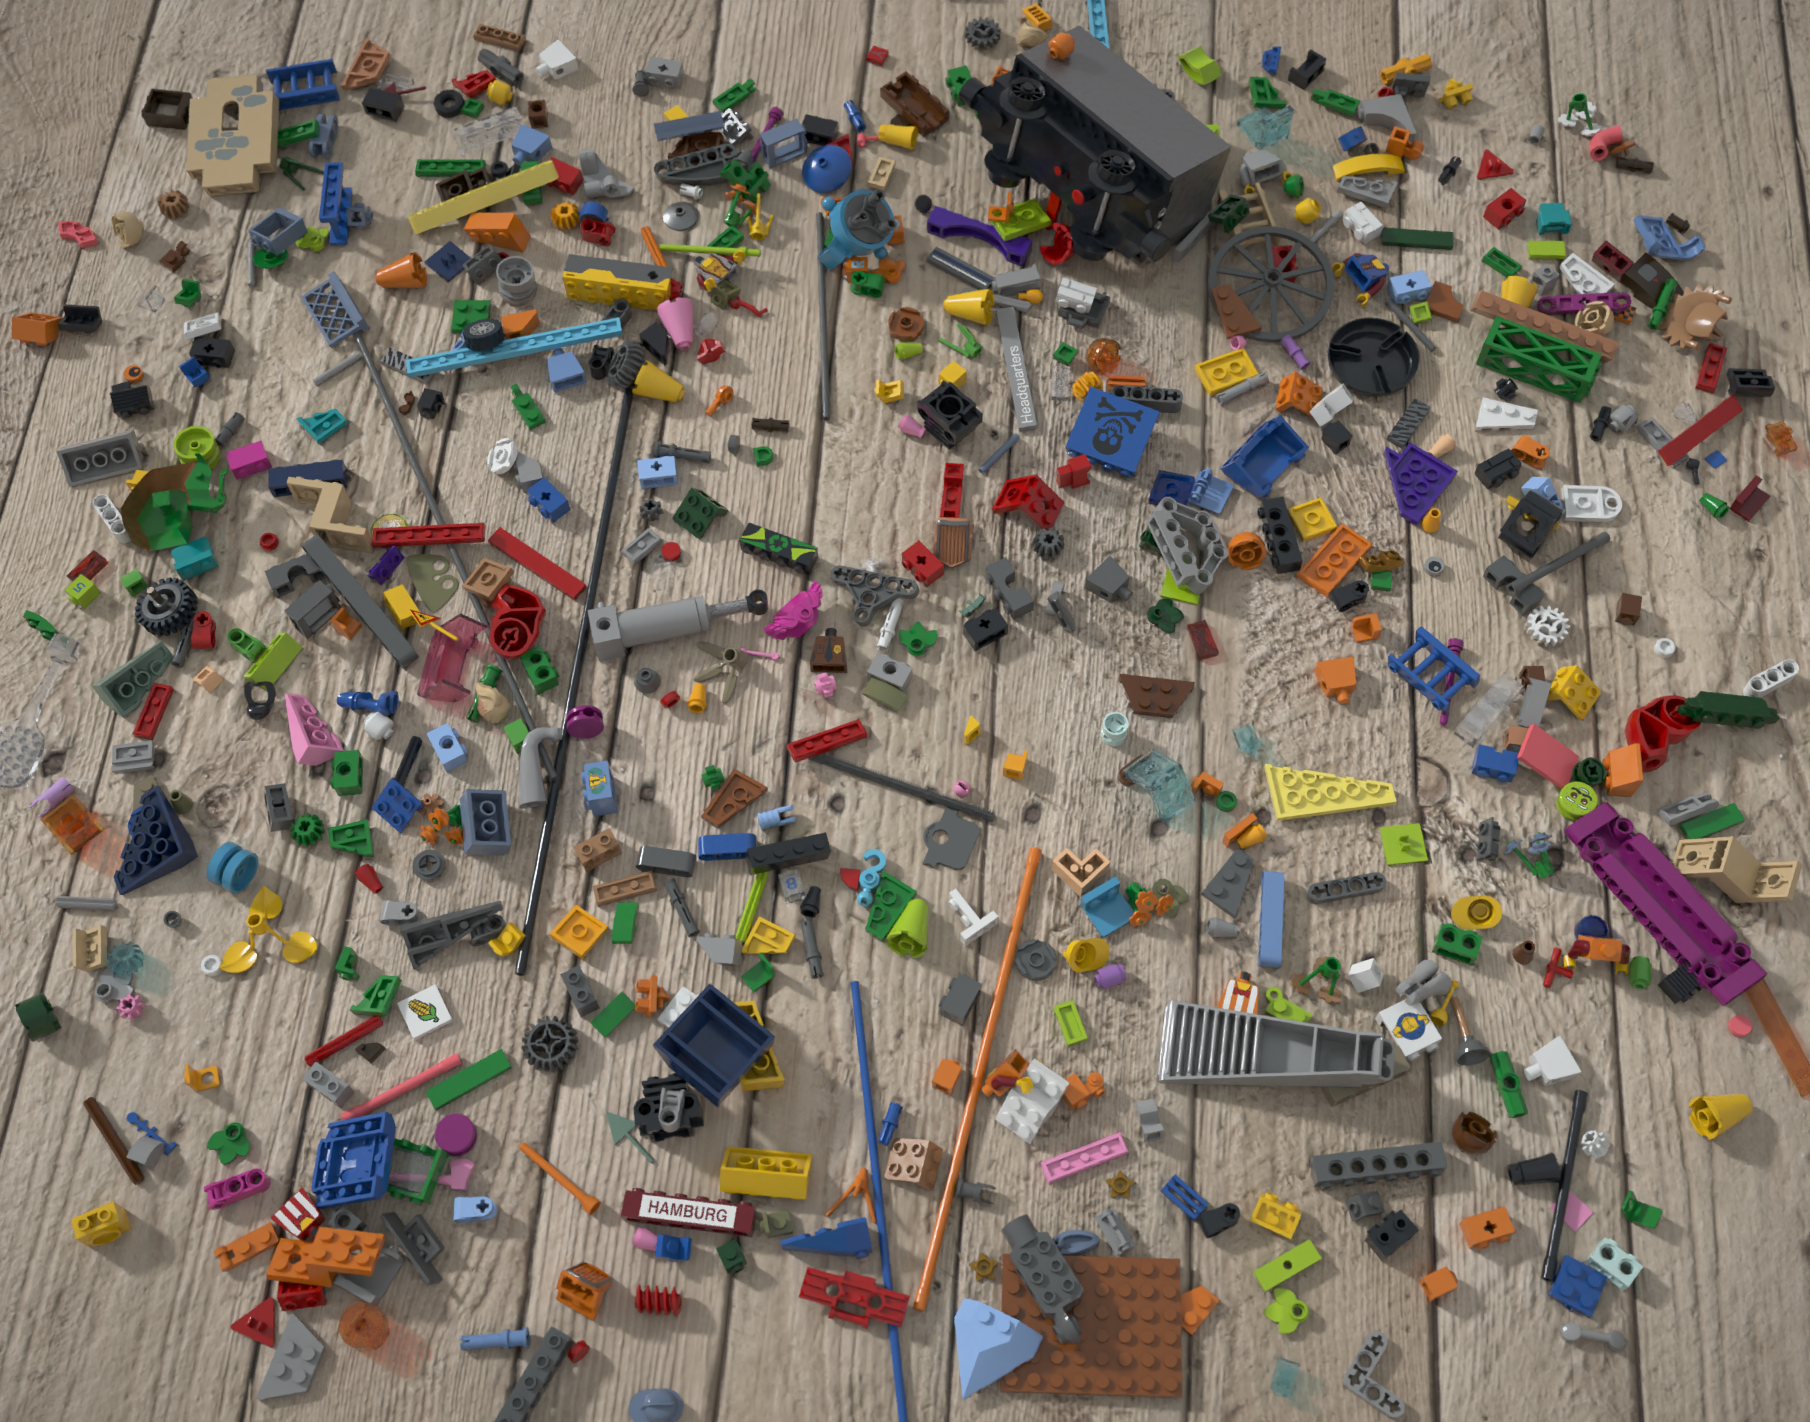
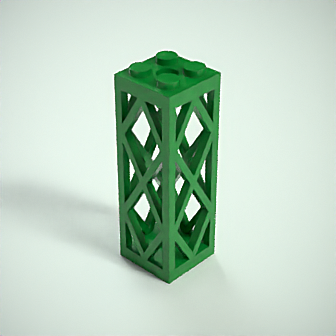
M1496 316L1476 365L1581 403L1583 397H1588L1596 380L1597 373L1602 365V362H1599L1602 354ZM1500 325H1503V326H1506V327H1509V328H1500ZM1523 334L1533 345H1518L1508 335ZM1539 339L1545 340L1553 344H1544ZM1570 351L1578 361H1563L1554 352ZM1499 358H1513L1523 367L1508 368ZM1525 375H1533L1538 380L1527 377ZM1545 375H1560L1569 384L1553 385Z

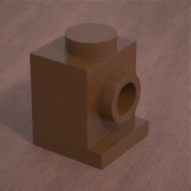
M1523 666L1519 673V678H1522L1521 685L1523 689L1525 688V692L1527 685H1531L1528 677L1545 681L1543 666Z

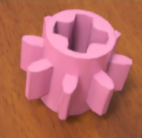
M826 672L817 675L818 680L814 681L817 694H823L825 698L833 696V690L837 689L833 675L828 676Z
M129 993L127 997L119 999L120 1004L116 1009L121 1012L120 1016L123 1019L129 1017L131 1021H134V1018L142 1016V1009L146 1006L141 1003L142 998L138 995L133 998Z

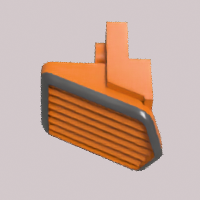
M581 1262L561 1271L556 1289H558L556 1300L593 1321L598 1316L604 1294L611 1286L613 1280L598 1267Z

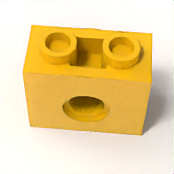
M114 1201L71 1219L76 1240L88 1247L110 1243L118 1239L121 1233L131 1229L126 1209Z

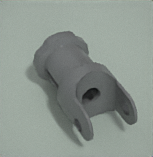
M959 1178L955 1197L959 1198L962 1196L971 1198L974 1202L993 1204V1202L982 1200L980 1191L983 1188H996L979 1182L976 1184L965 1182L962 1178Z

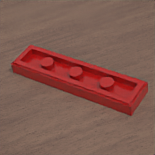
M858 719L787 744V749L796 763L867 738V732Z

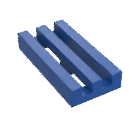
M1176 1174L1160 1191L1193 1221L1209 1204ZM1174 1183L1179 1185L1186 1193H1188L1194 1200H1196L1201 1205V1207H1199L1178 1187H1176ZM1171 1188L1194 1210H1196V1212L1193 1213L1190 1209H1188L1181 1201H1179L1172 1193H1170L1168 1189Z

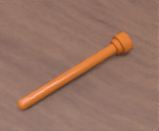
M523 1142L519 1145L523 1153L582 1202L583 1210L587 1214L592 1215L599 1208L601 1201L598 1198L586 1195L527 1143Z

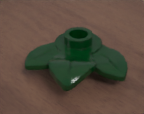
M1166 598L1159 600L1156 606L1150 607L1147 611L1148 621L1154 625L1158 624L1161 630L1168 633H1174V624L1182 621L1185 617L1180 609L1173 607V601Z

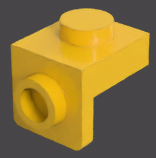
M881 379L876 380L875 395L884 404L904 399V383L902 380L884 384Z

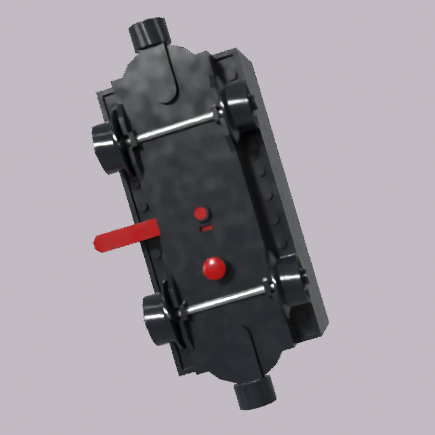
M1080 25L1065 32L1070 34L1075 41V49L1066 59L1059 60L1050 56L1048 48L1050 40L1016 55L1012 71L995 78L992 85L986 86L975 77L970 78L963 84L959 92V99L969 108L978 112V119L982 126L981 136L992 144V149L986 153L984 158L985 166L989 170V179L997 186L1013 188L1017 187L1022 179L1030 176L1039 185L1043 184L1051 191L1045 212L1051 220V226L1045 227L1046 230L1054 229L1053 223L1057 221L1062 201L1065 202L1067 208L1077 216V221L1071 226L1070 236L1074 242V251L1083 259L1099 261L1105 258L1108 252L1116 249L1127 259L1134 257L1140 263L1149 258L1152 261H1158L1168 252L1170 246L1186 238L1207 215L1232 146Z

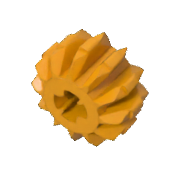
M562 201L560 205L555 204V208H551V220L556 228L560 227L562 231L567 228L570 231V227L576 228L577 223H580V214H578L580 210L575 203L571 204L570 201L564 203Z
M1093 371L1086 372L1079 379L1075 380L1076 383L1072 386V392L1077 399L1084 403L1090 387L1102 391L1104 383Z

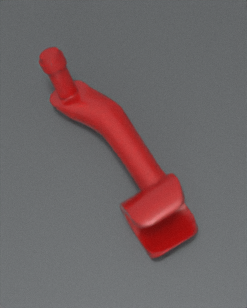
M736 296V302L730 299L731 308L738 309L742 306L758 317H761V314L768 311L767 308L758 311L753 305L741 301L739 296Z

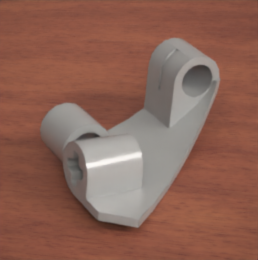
M594 149L578 151L587 199L607 196L609 198L626 196L635 190L634 187L616 177L603 164L597 153L594 152Z

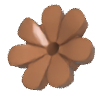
M426 793L424 794V800H420L424 807L419 813L421 815L427 814L428 817L429 813H434L436 808L443 807L445 803L443 800H439L440 796L438 794H433L431 797Z

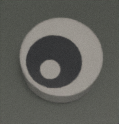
M1436 556L1429 557L1424 564V570L1430 576H1438L1444 569L1443 560Z

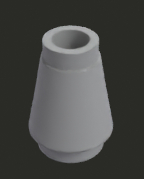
M1216 917L1213 919L1209 918L1206 924V934L1211 937H1236L1238 932L1237 925Z

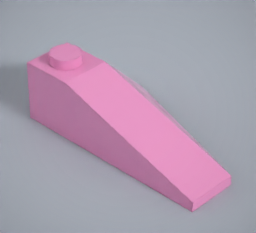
M286 693L285 700L292 749L298 764L317 766L334 758L335 752L344 751L339 738L335 733L331 734L328 731V724L325 721H320L316 716L317 711L303 695Z

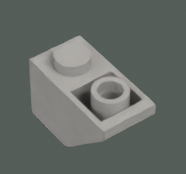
M517 452L513 466L515 471L519 473V475H516L517 485L522 486L525 493L543 478V473L539 462Z
M705 933L704 937L697 936L696 941L713 963L740 966L743 941L737 940L735 935H724L723 938H717L716 934Z

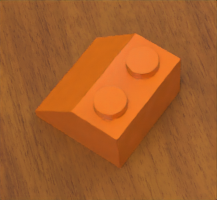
M32 312L12 317V339H17L20 343L36 342V345L47 346L48 343L56 340L60 331L58 324L63 317Z
M1635 743L1611 750L1603 758L1602 764L1606 769L1603 785L1604 788H1607V796L1632 797L1643 782L1640 744Z

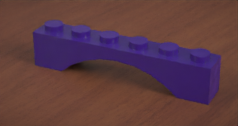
M935 206L927 220V233L941 238L968 236L981 239L997 248L1006 261L1021 267L1024 266L1031 253L1032 240L1019 236L1004 242L993 225L965 217L962 214L951 212L945 208Z

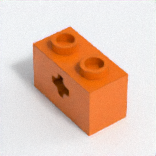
M1505 1206L1464 1218L1459 1223L1469 1249L1476 1247L1477 1250L1489 1247V1243L1497 1241L1498 1244L1509 1241L1510 1236L1515 1232ZM1484 1227H1486L1487 1229L1491 1228L1492 1232L1490 1233V1231H1485Z

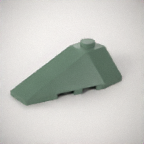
M160 641L92 685V687L106 705L118 715L124 717L140 705L142 698L152 688V684L164 671L173 655L164 642Z

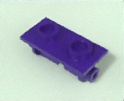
M394 545L387 549L385 554L379 559L380 562L376 563L368 571V577L372 580L376 579L382 586L405 557Z

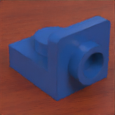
M660 1234L657 1236L655 1257L670 1261H688L690 1259L692 1239Z

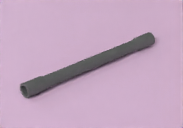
M1602 532L1591 538L1590 541L1532 573L1507 585L1508 592L1514 595L1593 549L1601 547L1610 541V535L1607 532Z

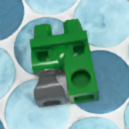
M743 149L737 153L719 174L723 179L727 178L733 186H736V183L743 184L746 187L745 191L750 192V194L741 191L742 198H748L752 203H756L757 194L759 193L757 189L759 188L762 192H765L772 185L767 179L769 176L767 171L764 172L763 167L758 162L752 163V152L749 149Z

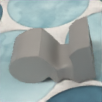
M1154 1099L1136 1101V1111L1139 1125L1142 1127L1143 1142L1163 1139L1164 1129L1161 1123L1158 1124V1109Z

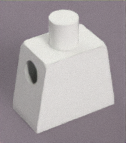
M556 40L539 54L541 65L535 68L540 77L548 73L554 80L579 70L576 57L559 40Z
M1561 1036L1556 1037L1532 1054L1529 1058L1531 1066L1524 1069V1075L1529 1081L1539 1078L1544 1086L1574 1079L1581 1073Z

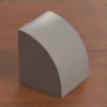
M143 1136L133 1144L126 1158L155 1168L165 1143L148 1136Z

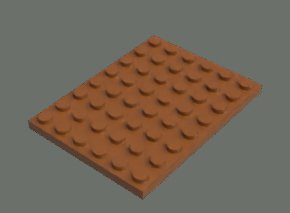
M1003 1254L1001 1312L1021 1321L1044 1338L1033 1359L1028 1362L1025 1361L1014 1368L1012 1372L1000 1378V1392L1182 1398L1180 1259L1062 1255L1084 1291L1080 1303L1066 1313L1067 1316L1072 1314L1082 1331V1334L1079 1335L1082 1343L1069 1344L1066 1342L1061 1344L1052 1329L1055 1322L1053 1319H1044L1010 1263V1254Z

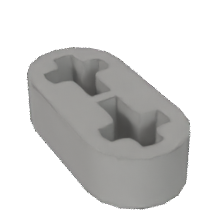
M1055 581L1050 595L1059 591L1062 596L1065 584ZM1048 602L1045 614L1055 616V613L1050 603Z

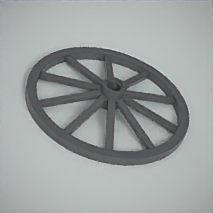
M1275 226L1251 228L1230 238L1215 255L1208 276L1209 297L1217 314V308L1211 293L1212 288H1216V273L1260 280L1235 291L1240 296L1263 287L1248 309L1251 314H1253L1265 294L1270 292L1272 333L1257 331L1242 335L1261 342H1281L1287 335H1291L1292 339H1296L1314 329L1326 315L1334 293L1333 272L1328 259L1321 249L1304 235L1290 229ZM1264 236L1268 269L1239 243L1251 238ZM1270 236L1285 238L1296 243L1278 268L1274 267ZM1301 246L1308 250L1319 263L1316 266L1282 273ZM1234 247L1262 274L1219 267V264L1224 256ZM1323 271L1326 293L1324 295L1284 279ZM1282 286L1324 302L1317 314L1308 321ZM1276 290L1302 322V326L1290 331L1278 332Z

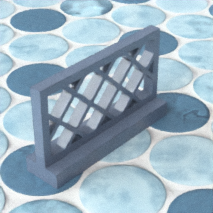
M334 271L328 274L330 279L301 296L331 348L361 329L364 332L370 329L343 282ZM332 287L330 294L324 293L326 288ZM313 296L317 297L315 303L307 301ZM322 297L328 298L326 304H320ZM333 299H339L337 306L331 305ZM318 308L324 309L322 315H316ZM329 309L335 310L333 316H327ZM340 310L346 311L344 318L338 317ZM325 320L331 321L329 327H323ZM336 321L342 322L340 329L334 328ZM347 322L355 325L350 329H345ZM332 332H337V337L330 340Z

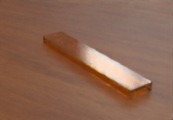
M1763 978L1745 992L1800 1096H1807L1810 1094V1063Z

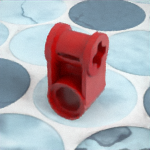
M586 219L580 225L582 238L585 242L603 246L611 245L612 234L616 231L615 226L611 223Z
M206 611L198 612L194 616L193 632L191 635L193 649H214L216 623Z

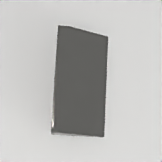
M1056 591L1047 600L1063 630L1074 632L1076 631L1075 621L1060 592Z

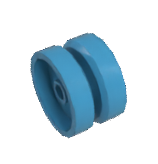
M226 842L212 856L207 868V879L233 894H238L253 880L259 864L258 856L233 842Z

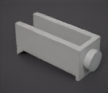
M1035 263L1031 268L998 275L994 273V281L991 282L993 292L1006 297L1025 293L1029 289H1040L1038 284L1040 277Z
M1528 677L1531 685H1527L1518 716L1520 722L1516 721V723L1524 728H1529L1532 724L1539 727L1551 683Z

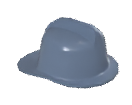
M671 1389L642 1390L633 1396L629 1404V1415L633 1422H676L683 1411L681 1397Z

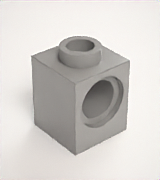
M1547 263L1534 271L1530 283L1533 284L1534 281L1538 285L1537 293L1542 296L1554 289L1559 274Z

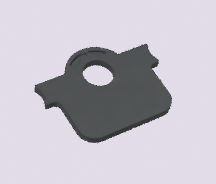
M946 807L941 820L932 823L925 830L924 843L928 848V852L923 865H929L934 869L937 864L955 870L965 868L979 835L977 824L957 817L958 811L950 810ZM938 831H944L949 838L946 843L937 844L933 841V835Z

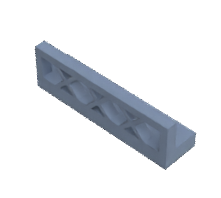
M721 111L654 123L657 142L725 128Z

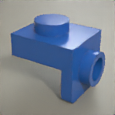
M194 357L179 365L180 370L195 388L203 385L210 378Z

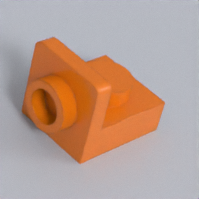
M1203 771L1199 777L1195 776L1190 785L1192 787L1191 794L1195 796L1201 787L1205 793L1217 797L1221 793L1224 783Z

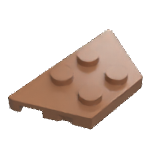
M366 38L341 84L342 89L349 90L379 82L391 59L390 53L385 49H381L379 45H374L370 39Z

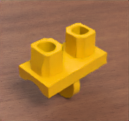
M1454 78L1450 79L1448 85L1444 87L1445 92L1443 96L1439 97V102H1444L1447 109L1456 107L1458 105L1456 98L1459 97L1463 105L1471 102L1473 99L1471 90L1474 88L1473 84L1462 86L1461 81L1457 82Z

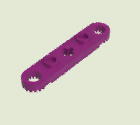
M1626 292L1543 296V298L1541 297L1538 300L1537 310L1546 315L1578 314L1580 310L1583 311L1587 308L1581 304L1582 301H1585L1587 304L1594 301H1602L1610 307L1612 312H1620L1629 309L1632 299ZM1624 299L1627 303L1620 305L1617 303V300ZM1550 303L1552 306L1545 309L1542 304Z

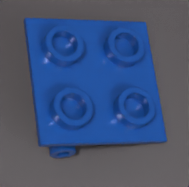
M392 777L371 808L399 833H402L415 812H420L424 806L422 801L418 800L408 789L404 788Z

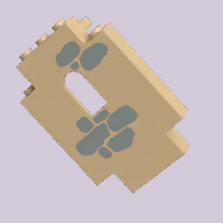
M249 74L247 76L207 79V96L190 99L186 171L193 180L202 179V188L208 196L259 192L260 173L277 171L279 99L273 91H263V83L258 75ZM239 105L238 130L223 131L224 108Z

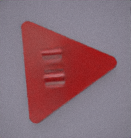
M1486 149L1477 179L1511 175L1514 173V170Z
M269 1297L231 1324V1329L262 1344L273 1347L275 1344V1299Z

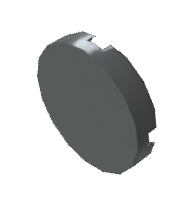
M1030 940L1019 947L1015 964L1023 977L1033 981H1040L1052 975L1056 968L1057 956L1050 944L1039 940Z

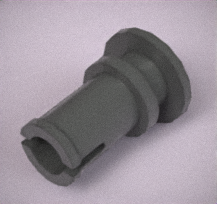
M638 70L635 73L636 81L632 90L636 96L644 97L649 93V87L646 82L645 72Z

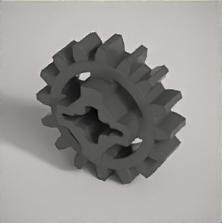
M979 17V20L974 18L973 23L968 22V26L965 27V39H967V43H971V47L977 46L978 49L983 47L984 50L987 49V46L993 48V44L997 45L998 40L1001 39V28H999V23L994 24V19L989 21L988 17L985 20L982 17Z

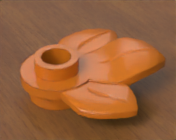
M883 258L879 260V268L871 270L870 273L884 276L888 283H897L900 280L901 271L905 269V263L902 260L894 262L891 258Z

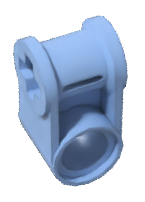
M488 1197L454 1198V1222L466 1223L490 1220L497 1214V1205ZM487 1204L489 1208H486L485 1212H483L482 1209L485 1208Z

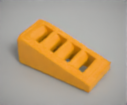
M1037 3L1022 9V13L1032 27L1043 31L1052 28L1051 17Z

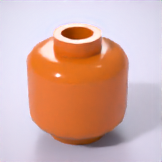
M1068 33L1057 34L1048 44L1050 56L1059 60L1066 59L1075 49L1073 37Z

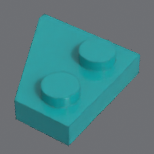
M337 409L328 410L324 413L313 414L314 417L303 419V417L297 418L298 423L318 445L348 425L347 420Z

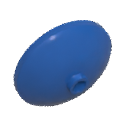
M824 145L818 147L805 159L802 166V178L808 188L814 192H833L843 186L848 180L852 170L851 158L840 146Z

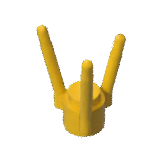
M759 193L757 194L756 222L754 225H752L750 215L747 217L749 236L758 241L768 236L774 215H770L766 228L760 222L761 195Z

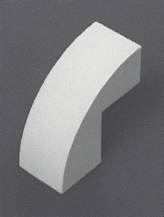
M1343 383L1319 401L1311 409L1310 413L1321 427L1332 420L1334 414L1351 404L1354 397Z

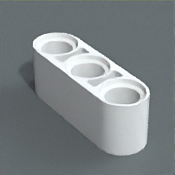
M104 494L96 496L93 499V506L117 541L122 544L130 542L131 539L124 528L122 516L112 501Z
M1787 659L1755 675L1744 687V696L1761 698L1790 683L1799 672L1798 663Z

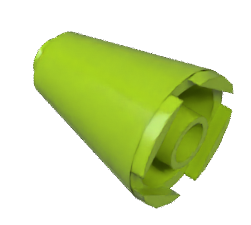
M911 900L889 932L887 945L893 952L901 956H905V953L912 954L911 958L921 957L925 954L927 950L929 907L924 900Z

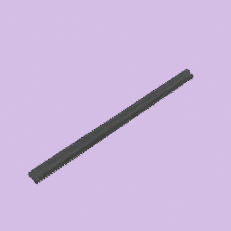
M822 753L808 758V760L810 759L826 766L829 765V767L831 766L840 771L852 773V775L856 776L859 775V777L861 776V778H866L872 782L882 783V785L893 789L896 788V790H903L907 794L917 795V797L919 796V798L921 797L928 801L931 800V802H938L942 806L952 807V809L954 808V810H959L963 813L966 812L968 815L980 817V819L985 818V820L992 821V823L996 811L995 813L994 811L991 812V810L989 812V809L987 810L986 808L984 810L982 806L977 808V805L976 807L975 804L972 806L970 802L969 804L968 802L965 803V801L963 803L961 799L958 801L956 797L951 799L949 795L946 797L947 794L942 796V793L940 794L939 792L937 794L935 790L932 792L933 790L930 791L929 789L928 791L926 787L923 789V786L922 788L921 786L918 787L919 785L916 787L914 783L911 785L912 782L907 784V781L905 782L904 780L902 782L900 778L899 780L898 778L895 779V777L893 779V776L891 778V775L888 777L884 773L881 775V772L879 774L877 770L872 772V769L871 771L870 768L867 770L865 766L863 768V766L858 767V764L856 766V763L855 765L854 763L851 764V762L849 764V761L848 763L847 760L844 762L842 758L841 761L840 758L837 760L835 756L833 758V755L831 757V755L828 756L827 754L826 756V753L825 755Z

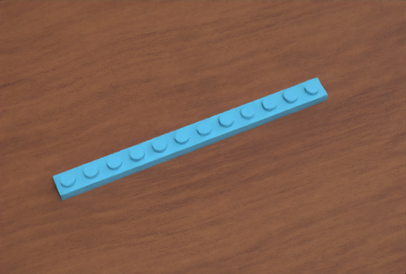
M620 318L503 340V343L499 344V346L486 351H472L471 349L463 348L406 360L407 374L409 378L622 336Z

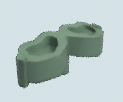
M979 593L974 603L967 600L969 606L959 610V612L964 617L971 616L976 609L982 606L985 597Z

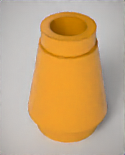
M1432 508L1421 521V526L1425 532L1434 533L1439 530L1441 516L1439 509Z
M701 683L694 685L687 703L689 710L693 713H702L707 707L706 686Z
M1258 823L1257 825L1253 824L1235 840L1242 850L1264 842L1267 834Z

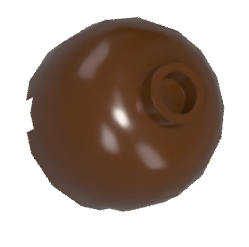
M1461 1112L1452 1126V1138L1458 1149L1464 1153L1472 1155L1486 1153L1498 1139L1496 1130L1492 1132L1489 1128L1491 1125L1489 1121L1474 1112H1469L1468 1114Z

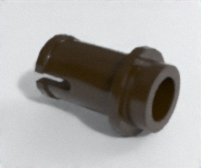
M1671 213L1667 218L1669 220H1666V223L1676 228L1679 233H1685L1690 227L1688 220L1684 221L1674 213Z

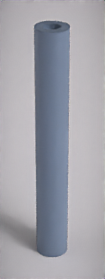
M1014 433L978 471L984 474L1020 439L1019 435Z

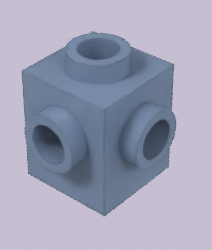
M354 203V206L348 207L346 212L348 226L364 229L367 225H370L371 221H373V212L370 206H365L364 203Z

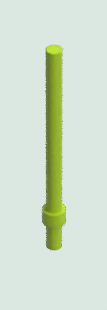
M660 244L661 251L734 255L735 252L742 250L746 258L748 256L761 257L762 254L761 250L748 249V247L724 248Z

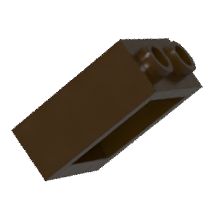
M151 88L150 94L146 98V104L141 111V116L147 126L186 130L189 123L190 99H193L190 92ZM160 104L178 106L175 116L156 114Z

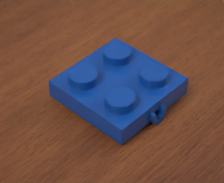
M1565 1255L1548 1296L1564 1304V1308L1567 1310H1575L1590 1318L1593 1316L1608 1277L1591 1268V1266L1585 1265L1584 1262Z

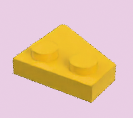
M759 916L742 947L741 953L787 954L796 935Z

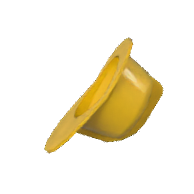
M1467 896L1455 902L1451 915L1455 924L1462 929H1487L1499 923L1502 918V908L1500 903L1491 896Z
M1101 938L1074 940L1068 945L1066 951H1063V956L1066 957L1073 971L1085 972L1101 968L1107 962L1110 950L1107 942Z

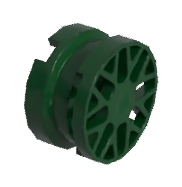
M1589 757L1574 766L1572 775L1575 782L1582 781V783L1594 787L1605 779L1606 769L1600 760Z

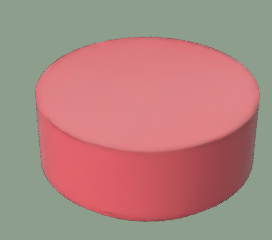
M1735 1015L1729 1021L1728 1028L1733 1035L1744 1037L1751 1032L1752 1023L1744 1015Z

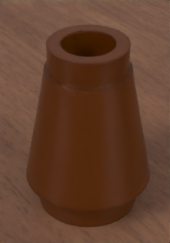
M1527 940L1513 949L1515 961L1520 964L1530 963L1534 957L1535 944Z

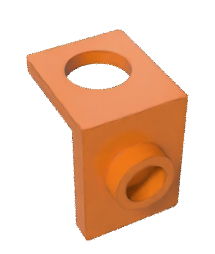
M1008 192L1007 207L989 206V221L1009 222V214L1013 213L1014 202H1011L1012 193ZM994 211H999L1002 213V215L996 217L993 216L992 213Z

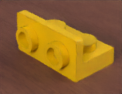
M1266 1192V1194L1261 1193L1250 1221L1292 1239L1302 1214L1299 1206L1289 1201L1286 1203L1278 1200V1196L1270 1192Z

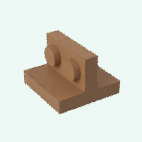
M484 558L462 587L465 591L475 594L485 607L490 608L500 589L505 584L511 582L512 579L510 577L514 574V571L511 567Z

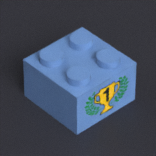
M608 761L584 764V772H581L582 783L585 785L583 796L588 810L592 811L593 816L617 813L614 778Z

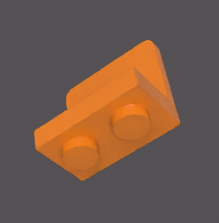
M1296 371L1282 378L1279 383L1280 388L1276 397L1275 410L1281 413L1293 406L1314 418L1310 411L1321 401L1322 387Z

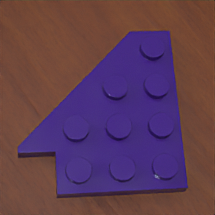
M1411 442L1401 454L1386 447L1384 455L1400 516L1417 526L1455 478L1458 471Z

